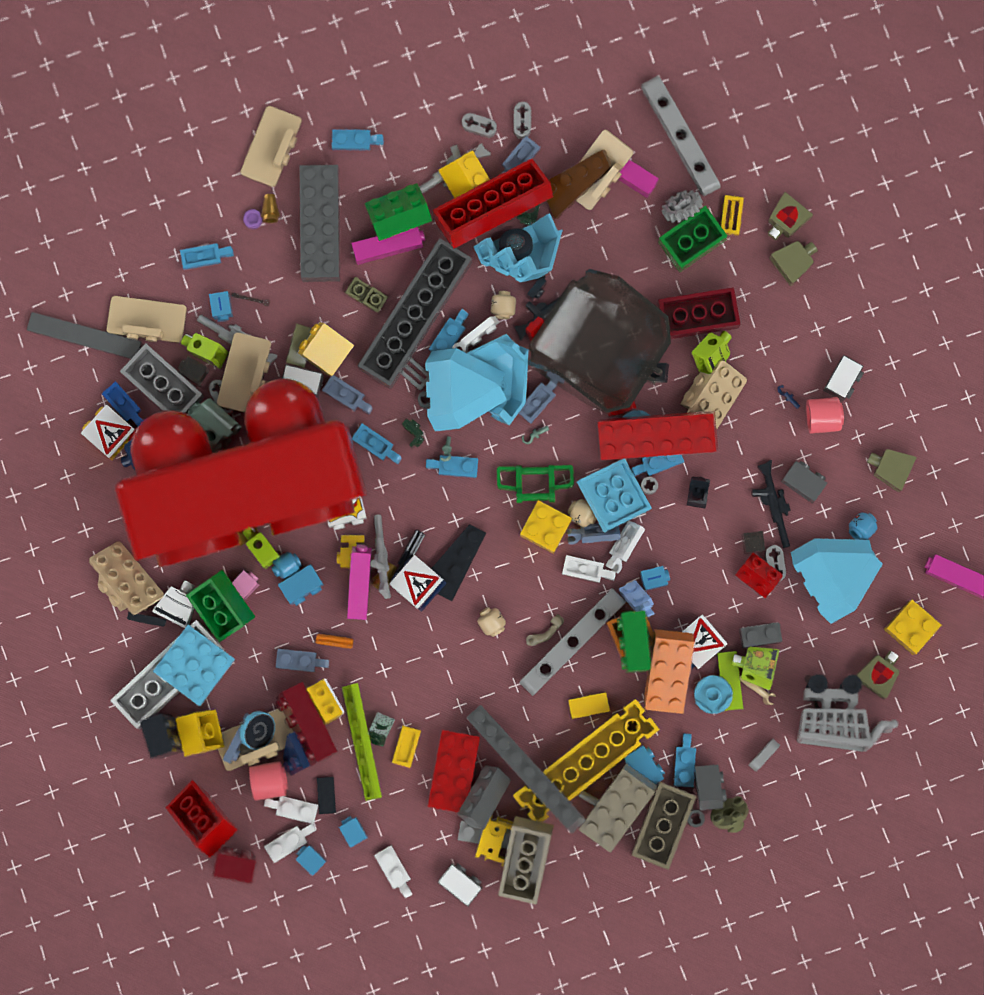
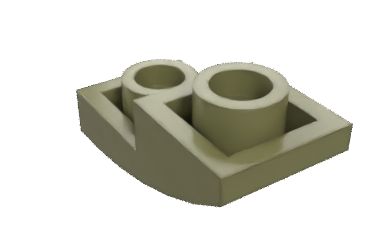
M357 277L353 278L345 291V294L377 313L388 298V296L367 285Z
M296 323L286 363L305 367L307 360L299 355L298 351L304 339L307 340L310 336L311 327Z

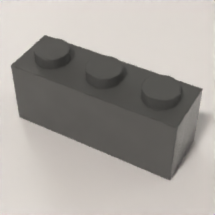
M485 765L465 802L462 804L458 815L471 827L485 829L511 779L498 767Z

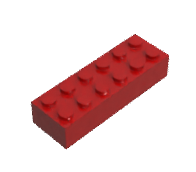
M533 158L433 209L434 218L441 232L453 249L552 198L551 183Z
M715 411L609 418L598 421L601 460L709 453L718 450Z

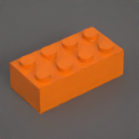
M654 629L650 654L651 670L647 674L644 694L645 710L684 713L695 643L693 633Z

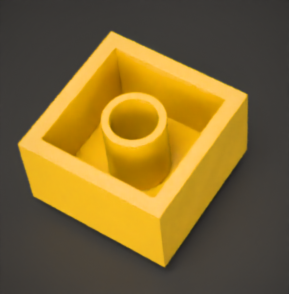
M538 500L520 536L554 554L572 518Z
M910 600L884 630L908 652L915 655L942 625L914 600Z
M216 710L198 712L176 718L184 756L206 753L225 747Z

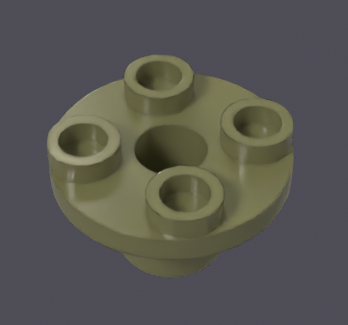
M736 796L723 801V808L712 809L710 818L715 827L736 833L744 827V820L748 815L749 809L743 798Z

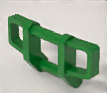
M572 465L497 467V488L515 491L517 503L538 500L555 502L556 490L568 489L574 486ZM568 470L570 472V483L555 486L554 471ZM516 472V487L502 485L500 483V473ZM548 474L549 493L522 494V475Z

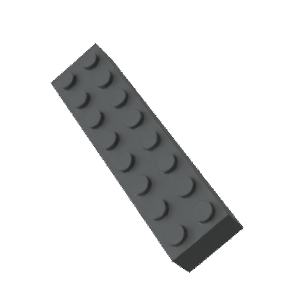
M439 238L358 364L360 371L392 389L472 264L470 256L457 248L453 249L449 243Z

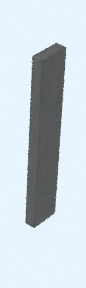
M34 312L31 313L27 327L29 332L129 359L133 358L142 345V342Z

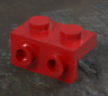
M755 553L749 556L735 574L736 577L765 599L783 577L779 571Z

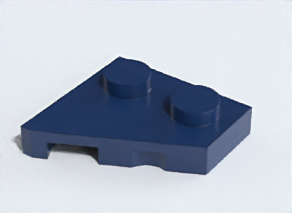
M295 732L287 735L283 754L284 767L290 776L310 766Z

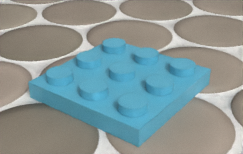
M625 458L577 481L604 533L652 509Z
M187 625L153 672L198 706H201L235 659L193 627Z

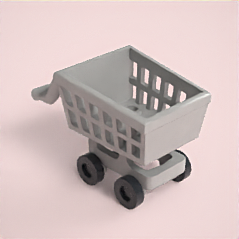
M815 674L806 685V689L803 692V700L819 701L822 704V709H804L802 711L797 743L867 752L877 742L882 733H891L898 726V722L896 720L880 721L870 733L866 710H854L858 703V692L862 688L861 679L856 675H848L841 683L839 689H827L828 680L821 674ZM831 702H847L848 707L847 709H831Z

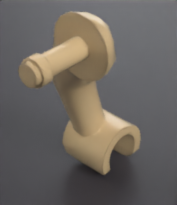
M740 676V680L746 686L763 697L764 704L773 705V703L768 701L769 696L776 697L775 694L768 693L762 687L742 680Z

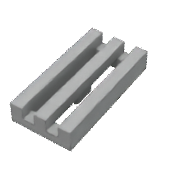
M411 358L409 361L425 374L427 378L423 379L408 365L405 368L422 383L419 385L404 371H402L401 375L421 391L426 382H429V373Z

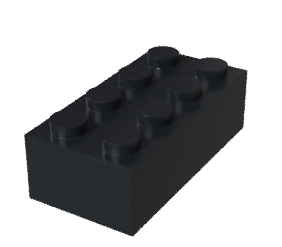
M161 713L139 720L150 759H163L183 752L181 739L177 732L176 718L172 715Z

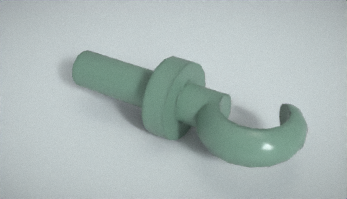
M548 425L538 431L534 429V433L530 434L531 440L529 442L524 440L523 435V443L530 444L534 437L540 438V434L550 430Z
M449 436L446 439V444L442 447L444 455H448L447 458H440L444 462L451 459L449 452H451L452 447L450 446L451 437Z

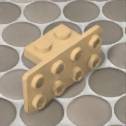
M268 106L241 169L242 176L275 187L284 165L287 166L289 162V152L296 144V135L302 122L301 118Z
M608 130L601 132L581 160L583 161L597 152L605 150L612 164V168L597 183H594L584 195H581L576 200L588 210H591L601 197L604 198L611 190L609 186L612 182L616 183L622 175L620 171L634 153L629 146Z
M113 296L111 298L107 332L124 335L134 340H138L139 337L146 338L145 340L149 342L161 340L180 343L183 338L187 308L185 305Z
M238 332L234 334L217 399V404L220 407L245 413L247 403L252 394L265 384V381L262 379L264 373H268L270 362H267L271 347L269 340Z
M720 360L711 374L700 372L695 377L694 383L689 391L685 393L681 405L689 409L687 413L715 411L716 428L718 429L746 384L747 379L727 362Z
M116 542L90 557L89 563L99 574L98 587L100 591L106 593L111 604L120 611L127 608L135 615L163 598L164 593L121 542Z
M277 709L268 713L275 722V733L269 744L261 749L254 750L242 743L239 751H241L240 756L232 764L223 761V758L240 725L221 732L225 747L218 749L226 770L231 771L246 764L248 766L255 765L260 762V758L265 756L267 759L278 755L277 751L285 748L287 735L292 733L293 730L292 728L288 729L284 721L286 717L283 711L280 712Z

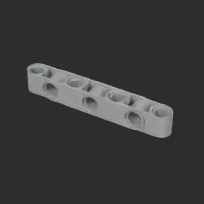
M656 76L641 84L646 98L701 195L704 197L721 188L715 173L661 78ZM664 100L667 106L660 107L657 102ZM679 132L684 133L686 138L680 140L676 137V134ZM701 165L704 171L697 172L694 166Z
M612 588L519 683L534 696L626 601ZM596 610H603L605 618L602 620L596 619L594 615ZM568 638H577L578 645L570 647L567 644ZM543 664H548L551 667V672L548 675H543L540 672V667Z

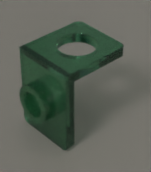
M540 204L535 206L534 212L528 213L525 211L518 215L516 219H519L520 223L526 225L535 223Z

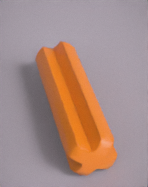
M326 634L316 635L317 644L353 648L354 640L352 638Z

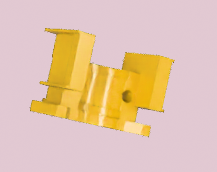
M492 815L485 829H483L475 857L479 858L481 854L486 855L485 861L490 859L503 863V867L506 857L499 855L507 829L512 830L514 822L500 816L497 818V821H493Z

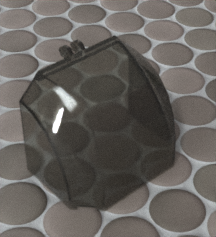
M588 269L585 271L586 275L578 281L573 279L569 282L529 344L531 359L528 360V365L579 400L600 411L609 413L629 408L646 381L655 385L656 380L650 376L652 372L657 375L662 374L663 371L656 366L671 344L669 317L620 276Z

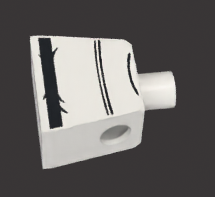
M184 580L179 590L171 586L152 612L186 628L190 624L194 612V607L186 595L193 590L195 585Z

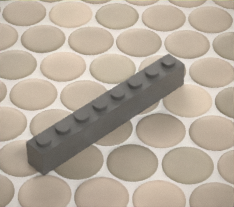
M481 705L466 717L472 726L571 834L586 821Z

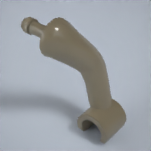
M557 614L550 621L553 625L548 631L543 634L529 635L526 638L527 645L534 646L548 641L564 623V619Z

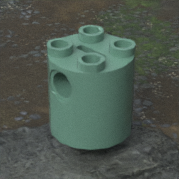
M211 398L205 400L202 404L198 401L195 402L187 411L188 415L196 419L204 428L211 450L214 453L219 452L222 447L225 449L232 442L231 436L236 435L242 428Z

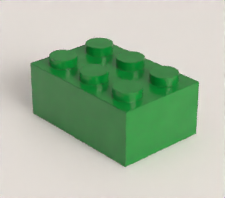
M418 183L408 185L403 189L390 192L387 195L364 203L379 241L433 221Z
M704 206L700 209V212L694 213V217H688V220L682 221L659 237L658 244L680 273L724 243L728 236L709 209Z
M223 570L186 595L219 643L256 617Z
M645 611L621 613L617 619V628L622 631V637L619 638L620 650L624 651V657L621 658V667L625 669L626 673L650 671L651 662Z

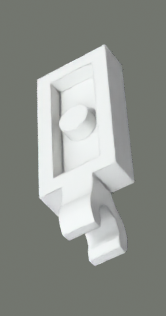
M496 316L489 317L461 339L459 343H455L452 348L460 346L462 351L467 353L469 345H477L482 341L481 337L487 333L489 335L497 329L496 325L500 323Z
M628 521L620 534V540L615 542L609 552L612 557L608 560L606 567L618 574L622 569V560L627 561L645 528Z
M566 555L562 575L600 583L601 577L614 581L616 572L604 570V563Z
M284 796L280 797L279 801L265 799L264 803L266 807L277 809L276 815L311 824H314L318 809L317 804Z
M313 824L308 825L302 830L296 826L264 847L272 861L276 863L306 844L308 841L305 837L316 831V828Z
M392 845L374 855L393 889L399 887L405 898L412 895L406 883L411 879Z

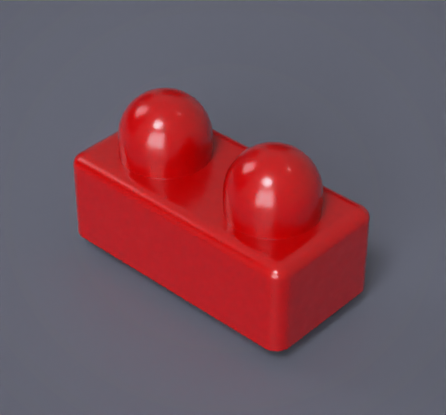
M276 379L260 386L250 397L245 409V426L250 443L212 454L209 439L204 428L192 416L174 410L161 411L149 416L138 426L132 438L131 456L136 475L122 479L115 487L134 559L139 560L155 555L158 567L160 568L242 545L239 531L269 523L272 536L355 513L352 500L368 494L348 425L338 420L326 422L321 404L315 393L303 383L292 379Z

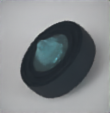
M510 229L500 237L499 250L511 247L516 260L520 261L531 254L533 250L532 237L523 229Z

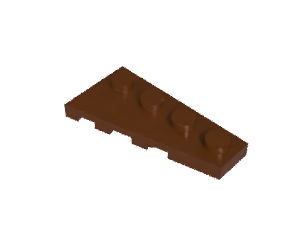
M605 150L597 152L549 179L553 197L548 199L547 202L555 219L563 215L562 213L567 208H570L581 195H584L594 183H597L612 168Z

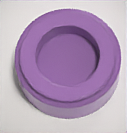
M251 209L244 214L243 221L248 228L257 229L262 225L263 218L259 211Z

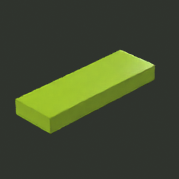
M737 651L717 653L719 676L729 682L733 691V700L725 711L743 709L739 667L732 666L734 654L737 655Z

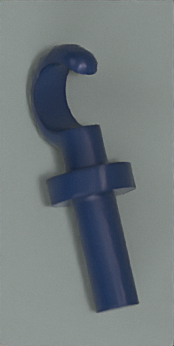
M779 385L777 388L778 393L785 396V400H789L798 409L800 405L793 398L794 395L783 392L781 388H784V386Z

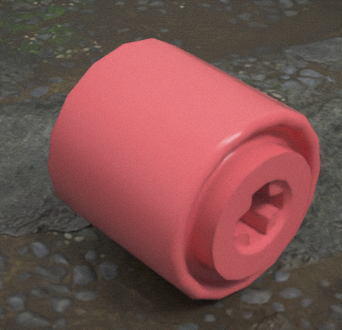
M838 397L807 399L806 417L809 433L838 432L842 430L844 411Z
M280 761L249 766L251 789L255 801L286 796V790H288L285 767L282 766Z

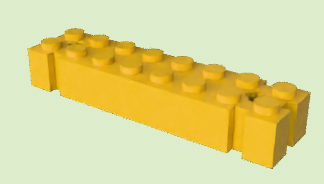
M636 699L623 708L625 714L621 717L615 714L543 771L545 776L568 801L641 745L639 739L644 736L647 740L660 730L651 718L646 720L643 717L642 713L645 710ZM629 721L637 724L635 732H632V730L628 731ZM524 786L513 795L522 808L525 805L528 806L531 811L527 814L532 820L543 822L549 817L547 815L549 809L544 804H540V802L537 804L535 802L537 797L530 788L527 789Z

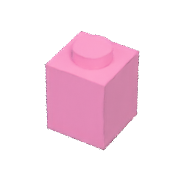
M243 571L232 582L244 601L259 586L256 582L258 578L251 571L249 573Z

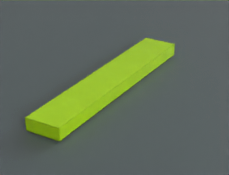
M358 683L342 687L365 800L382 798Z

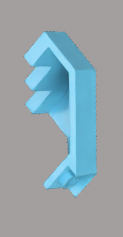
M550 214L545 215L532 225L522 228L531 235L533 250L528 257L520 261L516 260L512 249L517 250L523 246V242L520 240L511 241L509 247L500 251V238L492 241L490 237L475 245L474 249L481 264L491 266L496 271L506 276L510 275L519 282L538 279L553 269L562 230H557Z
M505 334L467 354L506 373L502 381L506 385L504 395L507 400L488 412L497 421L510 425L526 403L529 349L517 345Z
M458 348L431 351L425 363V369L429 371V382H426L427 398H430L431 408L427 409V416L434 431L460 429L507 400L504 395L506 385L502 381L506 373Z
M815 538L791 552L793 565L797 573L802 572L807 591L810 596L816 598V601L819 603L817 608L820 614L830 623L841 619L857 609L883 565L873 552L870 540Z

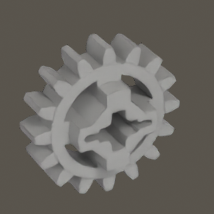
M685 190L684 192H678L677 196H671L669 200L665 201L666 204L662 205V213L667 221L671 220L674 223L677 220L679 223L688 220L689 216L694 217L695 212H700L699 208L703 207V201L697 191L691 190L688 193Z

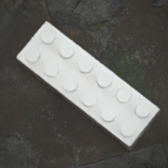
M196 620L190 625L222 650H225L199 621ZM177 638L110 700L136 729H141L139 720L155 716L180 692L153 672Z

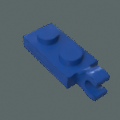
M116 381L102 393L127 423L131 419L137 426L143 422L138 415L142 410Z

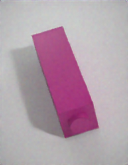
M631 160L620 171L622 175L618 179L646 198L650 196L659 178Z
M415 227L381 241L376 236L354 242L352 247L357 265L423 248L422 242L426 240L423 230L419 231V228Z
M366 545L352 547L347 619L367 620L372 548H368Z
M936 554L932 558L929 557L924 566V568H927L925 574L984 599V575Z

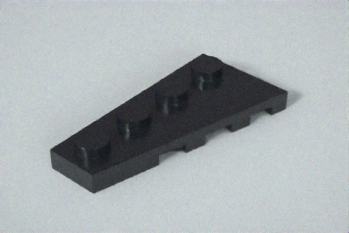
M469 524L431 568L447 583L438 595L453 601L487 534L486 532Z

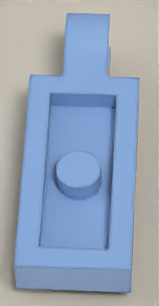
M636 580L619 588L620 595L634 611H645L646 617L654 615L650 608L654 605L652 598Z

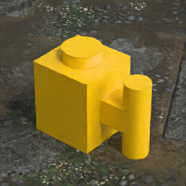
M341 535V543H349V548H341L340 552H337V564H340L341 568H350L352 547H356L357 543H364V535Z

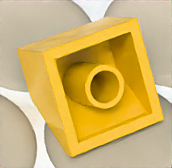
M473 150L438 170L454 198L490 180Z

